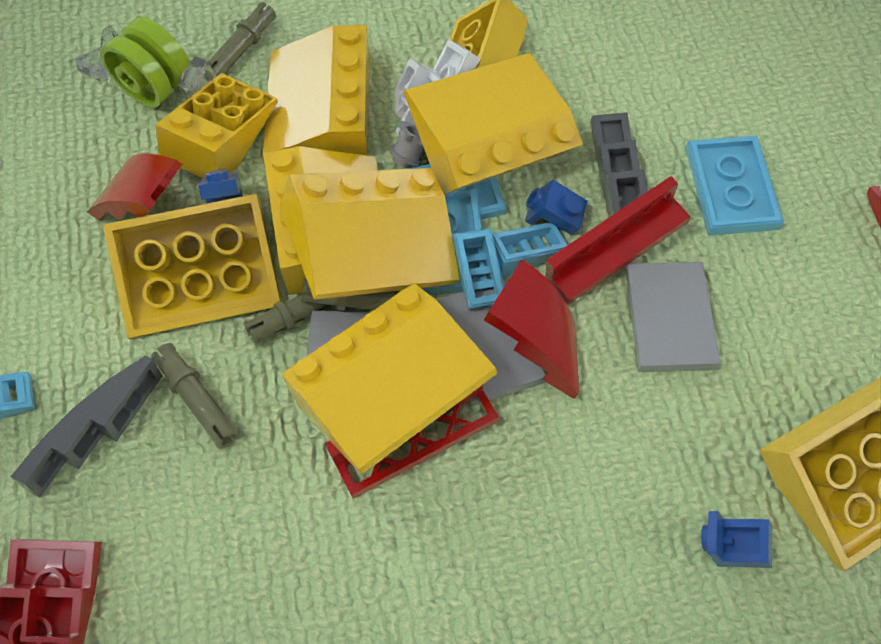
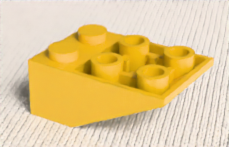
M220 73L155 124L159 155L176 159L183 164L181 169L200 178H206V173L226 169L230 174L239 167L277 105L278 98Z

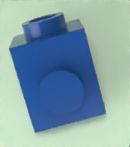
M226 169L206 173V178H202L198 185L201 200H206L207 204L243 197L238 172L229 174Z
M552 179L542 188H535L529 195L526 202L528 211L525 222L532 225L539 219L544 218L568 234L573 235L581 228L588 201Z
M709 511L708 525H703L701 529V543L704 552L708 553L718 567L772 568V524L769 519H724L719 511Z

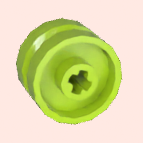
M137 16L121 30V36H115L100 49V59L114 82L135 101L147 107L156 108L160 106L171 95V88H177L191 75L192 67L181 45L161 25L147 17Z

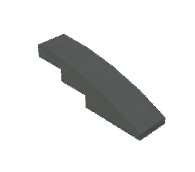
M627 112L593 115L590 120L600 180L609 217L647 192L645 172L639 166L636 140H631Z
M145 355L108 379L73 407L38 442L10 477L26 491L40 498L65 463L80 469L103 435L117 442L163 377L154 360Z

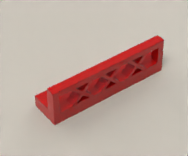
M672 176L546 260L545 277L557 289L567 305L688 224L690 220L689 214L674 198L678 183Z
M483 385L434 420L449 424L445 437L438 441L422 438L424 429H422L406 441L412 443L409 455L400 461L386 457L375 464L371 476L357 484L354 483L346 468L351 463L331 441L324 443L352 498L354 499L499 422V416L483 391ZM477 397L486 415L473 422L459 419L461 406ZM453 411L452 416L446 415ZM455 426L461 427L454 432ZM419 445L424 446L423 449L417 451ZM382 465L389 466V467H387V468L381 470Z

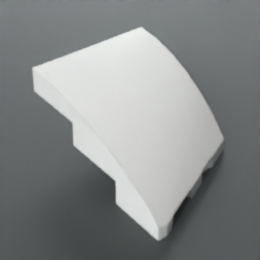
M448 39L434 69L410 58L395 87V114L401 118V121H407L416 126L404 91L473 70L481 58ZM397 127L396 129L397 135H399V132L401 130L399 127Z

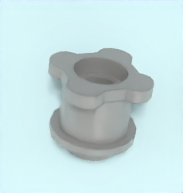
M400 121L398 125L401 129L399 132L400 136L396 144L391 145L389 149L390 153L394 156L393 161L404 168L420 166L423 161L421 155L424 147L416 126L409 122Z

